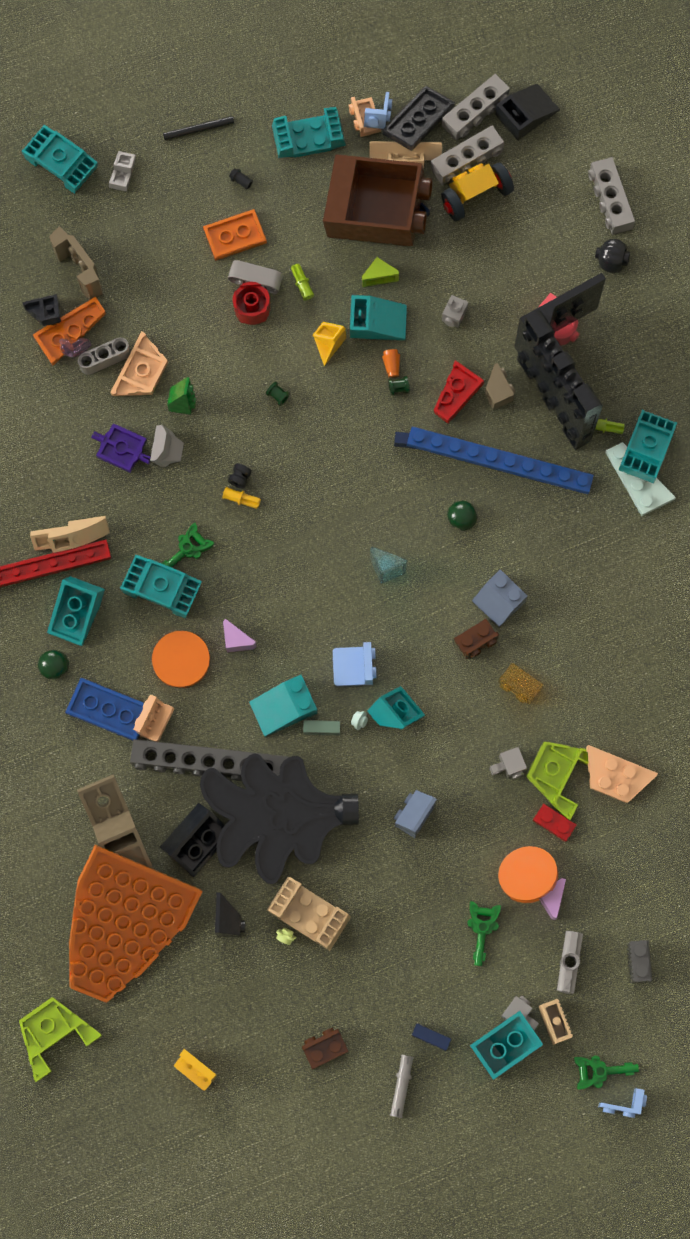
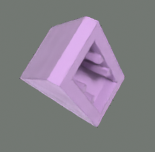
M225 619L223 621L227 652L256 648V642L228 620Z
M563 878L557 881L553 891L539 899L553 920H556L566 881Z

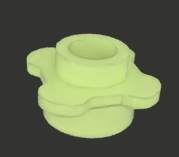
M287 928L276 931L278 934L276 939L284 944L291 945L292 941L297 938L293 935L294 932Z

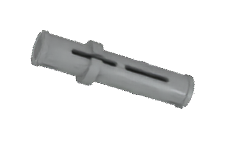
M401 1055L399 1072L396 1073L397 1082L390 1116L403 1117L409 1079L411 1080L412 1078L410 1073L414 1057Z

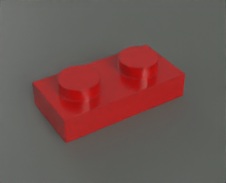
M544 803L533 819L535 823L564 842L567 841L576 827L575 823Z

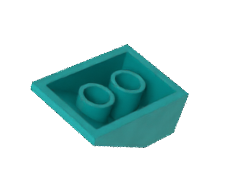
M71 576L63 579L47 633L83 646L100 608L105 589Z
M302 675L279 684L249 702L264 737L318 714L317 707Z
M518 1011L470 1046L494 1080L541 1047L543 1043L521 1011Z

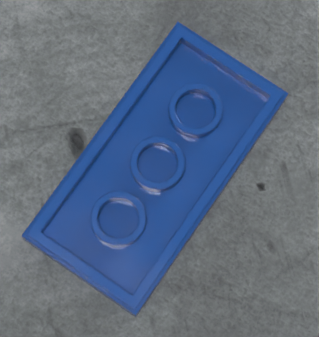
M80 678L65 713L133 741V739L138 740L140 736L133 729L136 719L143 710L144 703Z

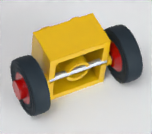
M499 162L493 166L480 163L468 169L469 174L465 171L452 178L453 182L449 184L450 188L441 193V198L445 211L455 222L465 217L462 205L464 201L493 186L497 187L504 196L514 191L512 177L502 163Z

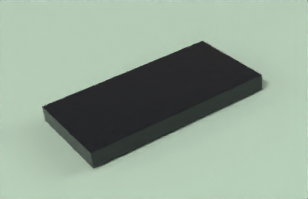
M425 86L383 129V135L412 151L442 120V117L455 107V102Z

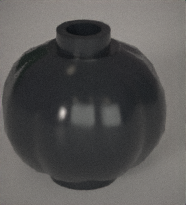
M609 239L604 242L601 248L597 247L595 258L598 259L599 265L604 271L617 273L623 269L622 266H628L630 252L627 251L626 244L621 240Z

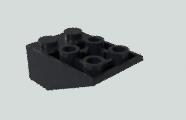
M538 84L515 92L496 105L495 115L517 140H520L559 112L560 109Z

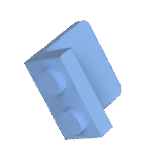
M363 642V647L333 649L335 686L373 685V678H376V667H372V659H376L375 648H371V642Z

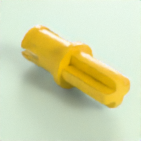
M228 487L224 489L222 496L223 499L237 502L238 505L243 504L255 509L259 507L261 501L260 498L245 494V491L240 492Z

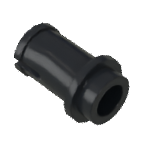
M234 168L229 175L232 182H237L246 190L253 183V180L241 173L240 169Z

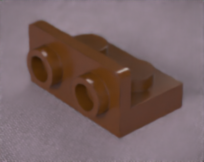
M484 619L455 637L454 641L466 659L470 656L474 658L481 653V649L486 646L488 648L494 646L498 642L499 634L494 631L488 620Z
M332 1027L322 1032V1037L316 1039L313 1036L304 1041L305 1045L302 1046V1049L312 1070L349 1052L338 1029L334 1030Z

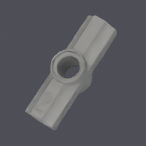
M574 931L565 932L557 991L574 994L577 971L580 964L582 933ZM565 958H573L575 966L572 968L565 965Z

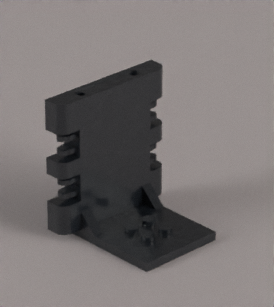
M602 273L520 317L514 345L518 352L517 361L528 378H535L537 381V387L543 394L542 400L549 410L555 409L557 412V418L563 425L562 431L575 450L592 440L603 405L589 383H584L575 369L576 363L568 351H563L554 334L556 331L598 308L606 280Z

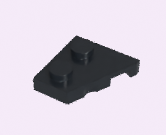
M57 294L23 302L24 309L42 326L61 322Z

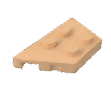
M141 331L110 392L112 396L153 394L168 364V360L158 351V348L152 344L144 332Z
M587 745L586 747L589 761L590 789L624 803H628L658 774L593 746Z

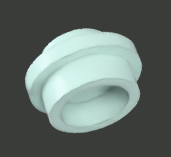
M357 711L353 715L351 725L357 730L364 728L368 722L367 713Z

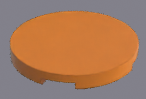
M174 631L165 635L158 641L152 654V665L158 678L166 685L178 688L191 687L200 682L206 675L210 663V655L205 642L196 634L188 631Z
M533 846L522 847L508 854L502 861L498 873L499 883L503 891L512 900L521 903L537 902L555 888L558 880V868L554 858L544 849Z

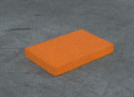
M255 209L203 226L215 261L267 243Z

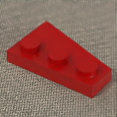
M456 360L446 380L447 383L444 390L441 392L434 408V414L448 424L484 385L483 379Z

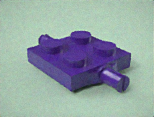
M114 423L105 435L99 434L96 431L93 432L91 438L101 442L100 449L96 454L97 458L131 473L138 460L147 464L150 463L151 457L142 453L147 438Z

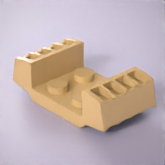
M287 877L266 910L329 951L351 918L348 913L326 902L291 877Z

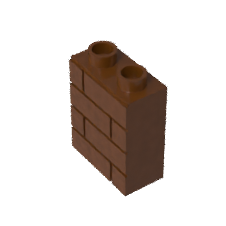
M335 154L323 217L327 237L413 246L415 233H425L427 213L420 211L421 200L430 201L432 178H425L422 163Z

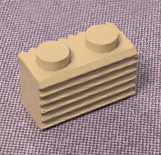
M558 999L538 1007L553 1045L568 1040L573 1036L570 1034V1027L566 1022L567 1019H565L566 1015H563L564 1011H562Z

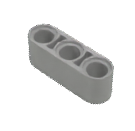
M234 260L227 279L238 285L246 282H257L266 288L268 293L277 294L284 275L277 270Z
M121 337L82 353L78 357L81 371L84 374L90 375L127 359L131 353L128 341ZM121 346L126 347L123 351L117 350ZM102 354H108L107 358H100ZM86 361L92 362L89 366L83 365Z

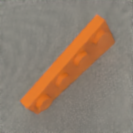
M94 297L62 316L60 323L44 327L34 333L33 337L52 366H54L106 312L98 299Z

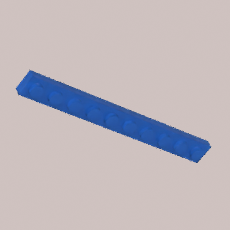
M411 427L407 446L584 494H589L594 476L416 427Z

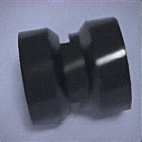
M236 463L233 467L234 472L227 481L237 488L244 489L247 484L246 480L251 476L252 470L245 465Z

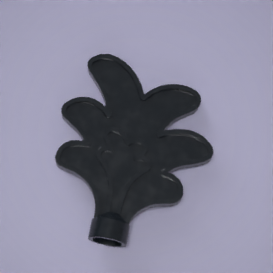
M254 753L246 758L241 769V778L246 789L231 782L215 768H208L201 777L200 788L204 799L210 807L220 815L230 819L221 830L217 840V856L220 864L223 867H233L238 863L244 852L258 841L255 854L257 872L266 883L275 884L279 880L286 860L293 849L298 860L305 864H313L318 860L323 840L330 830L339 825H359L358 793L329 795L318 790L309 780L304 761L299 756H291L285 759L280 766V775L277 776L268 767L261 755Z

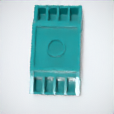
M336 107L324 108V115L291 122L287 121V116L273 119L272 129L279 158H296L328 152L334 148L346 146L339 112Z
M46 125L42 126L21 151L27 161L35 167L39 164L64 182L65 188L74 194L98 167V162L83 149Z
M642 410L618 471L654 484L677 422Z
M135 555L120 589L124 594L137 599L139 596L171 609L173 614L186 618L202 581L154 560Z

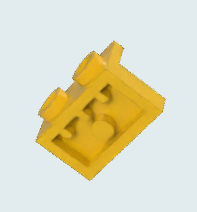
M184 1049L179 1056L181 1057L174 1064V1067L205 1091L217 1075Z

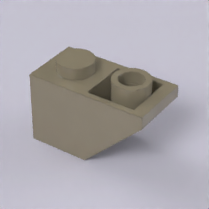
M498 363L494 364L485 390V396L493 410L512 402L515 394L513 385L509 384L506 380L507 374L504 368H500Z

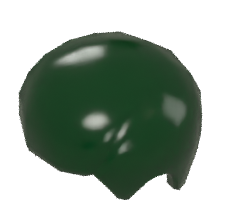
M461 500L454 502L448 508L447 517L453 527L465 531L471 529L476 524L477 513L471 503Z
M49 650L40 656L38 669L45 678L58 679L68 671L69 660L61 651Z

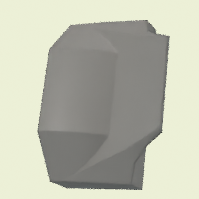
M157 425L150 461L160 467H167L171 463L180 462L184 443L171 430L163 425Z

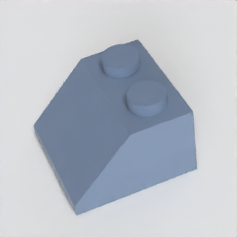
M499 570L483 586L472 602L500 627L526 602L528 596L504 572Z
M417 790L414 794L410 793L404 802L407 804L404 810L399 809L394 817V820H396L395 826L415 838L434 809L437 799Z

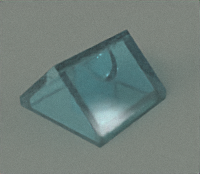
M371 547L370 561L380 584L406 573V559Z

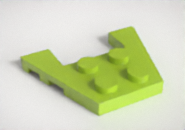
M543 742L526 777L562 816L571 820L578 804L563 797L561 792L577 761L588 766V752L583 748Z
M53 997L19 1020L35 1082L40 1081L52 1072L41 1053L76 1030L87 1047L102 1037L101 1033Z

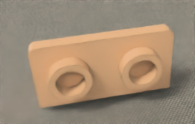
M351 97V104L348 107L350 115L355 117L353 124L355 131H359L360 137L381 132L379 128L364 127L365 108L375 109L372 97L358 101L355 100V97Z
M150 695L143 705L140 716L135 721L133 730L144 738L159 742L174 708L164 704L157 697Z

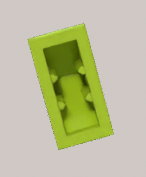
M376 257L362 276V287L399 281V272Z

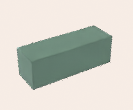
M304 720L303 734L340 735V721Z

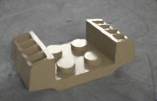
M59 226L49 236L58 261L61 262L70 256L76 265L79 263L82 273L76 277L81 292L89 300L103 295L94 262L76 238L68 235Z

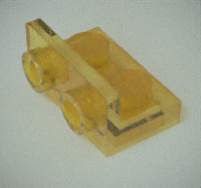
M511 663L498 681L503 690L506 692L511 691L516 695V699L524 704L527 702L529 705L543 687L542 683L514 663Z

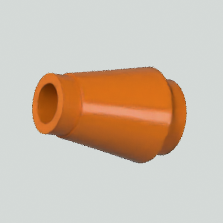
M397 349L386 350L383 352L384 356H382L388 378L398 377L400 354H398Z

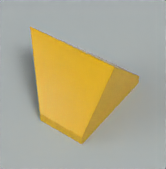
M323 322L312 335L324 366L345 341L346 328L344 326Z

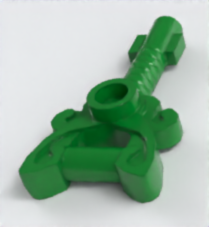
M194 522L187 530L186 535L182 534L178 537L180 551L170 560H165L161 564L173 568L184 556L199 559L201 558V552L211 549L214 546V542L205 540L198 533L197 525ZM193 537L200 546L193 545L190 539Z
M470 901L469 910L472 919L467 921V925L473 928L474 933L478 934L476 952H473V960H475V966H482L486 953H484L485 937L498 929L499 925L495 920L498 918L501 905H496L492 909L482 908ZM477 915L490 916L491 919L482 921L477 918Z
M595 1055L591 1057V1060L582 1057L574 1058L575 1064L579 1066L580 1073L577 1090L585 1089L591 1085L601 1088L603 1086L602 1081L607 1079V1075L625 1073V1076L639 1072L638 1064H633L632 1062L624 1063V1066L606 1067L603 1061L600 1062V1057ZM587 1065L593 1071L592 1079L588 1080Z

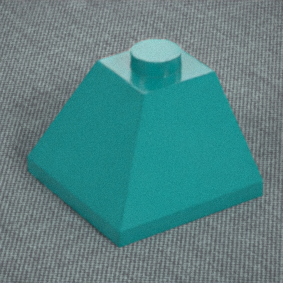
M401 686L379 697L367 710L379 726L404 729L425 716Z

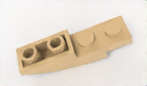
M106 516L68 521V526L31 531L30 537L35 551L52 549L54 553L91 543L109 534L110 530Z

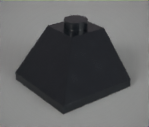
M216 892L215 934L217 937H241V933H245V921L242 920L241 915L220 892Z

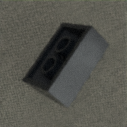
M198 803L160 848L192 877H195L216 853L217 840L225 825L210 810Z

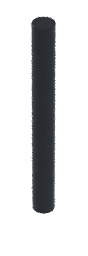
M233 116L165 132L163 137L164 140L233 124L234 119Z

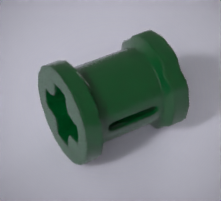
M407 376L398 380L388 379L391 396L405 391L410 393Z
M275 381L267 389L266 395L273 397L278 402V405L281 406L289 398L290 392H285L278 386L279 383Z

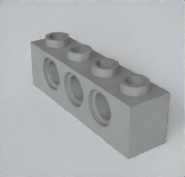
M494 74L442 117V127L456 141L460 137H465L473 126H478L486 115H491L495 111L496 105L509 96L510 88Z
M492 125L431 160V170L441 185L452 183L453 177L465 171L469 173L468 169L480 163L484 164L492 156L500 155L503 151L504 141ZM484 146V147H486L487 149L483 150V149H480V147ZM470 155L472 158H465L464 156ZM450 164H455V165H457V166H456V167H450L449 165H450Z
M613 157L592 162L588 175L590 181L594 182L595 196L600 199V210L606 216L605 224L607 229H610L612 235L632 230L635 220ZM601 179H607L608 182H603ZM606 195H613L614 198H609ZM612 211H618L620 214H614Z

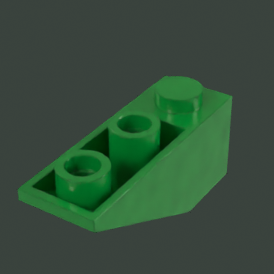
M186 377L170 388L167 403L170 412L191 415L192 409H195L197 398H195L194 385L191 384L189 377Z

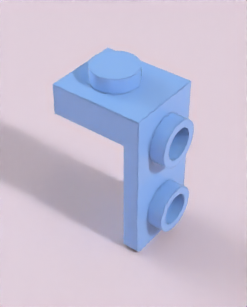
M386 92L384 110L365 108L364 127L384 129L386 122H390L391 111L388 110H392V99H389V92Z
M636 1088L633 1092L631 1108L606 1103H599L598 1107L603 1108V1112L615 1114L616 1110L623 1112V1116L635 1118V1114L641 1115L642 1107L646 1106L647 1095H644L643 1089Z

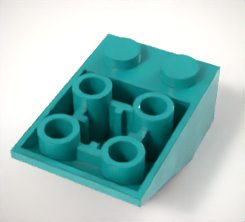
M352 295L350 338L405 340L407 305L373 296Z

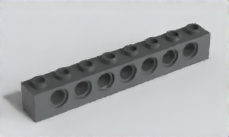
M133 739L130 763L138 770H146V767L154 768V771L165 772L166 770H173L175 774L193 772L192 775L200 777L208 768H215L224 776L231 777L232 780L242 781V765L246 758L254 753ZM151 752L157 754L156 759L153 761L147 760V755ZM256 753L261 755L267 765L273 767V772L277 776L280 775V766L288 758L287 756ZM168 755H175L176 760L173 763L166 762ZM188 757L196 759L193 765L185 764ZM207 759H213L215 761V764L212 767H206L204 765ZM227 761L234 762V767L230 770L224 768V764Z

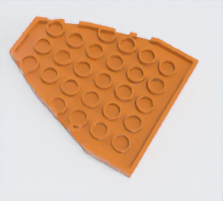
M95 845L77 881L69 939L70 988L107 1003L117 992L122 991L128 982L133 978L139 977L159 956L158 953L172 942V938L186 927L203 891Z

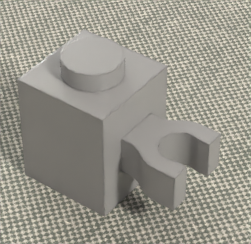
M451 295L442 313V321L450 327L455 326L459 328L468 309V302Z
M519 747L500 753L499 759L501 762L491 765L489 768L492 776L505 771L507 778L513 777V779L524 776V772L527 770Z
M515 996L501 1016L504 1020H507L518 1011H521L533 1030L539 1024L528 1016L532 1010V1007L529 1006L531 1002L523 996L520 998Z

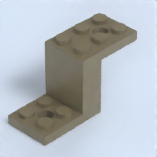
M114 774L78 789L77 792L93 826L99 846L153 869ZM101 796L108 797V802L102 805L98 803V799Z

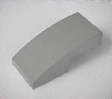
M118 151L113 164L114 170L109 181V188L127 192L136 160L135 154Z

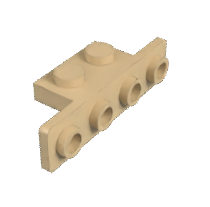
M370 142V158L422 163L423 168L424 160H433L442 154L441 142H420L412 151L397 142Z

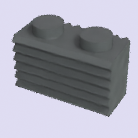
M649 940L630 941L626 945L628 947L627 951H629L627 958L629 959L628 963H630L628 965L630 967L628 969L630 971L629 975H631L629 977L631 979L630 983H650L652 981Z

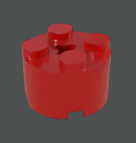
M246 282L240 285L233 294V306L236 317L241 323L248 325L265 322L271 309L270 296L266 288L257 282Z

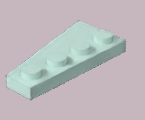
M623 442L606 450L609 460L641 516L675 500L676 497L657 478L653 484L618 471L627 449Z

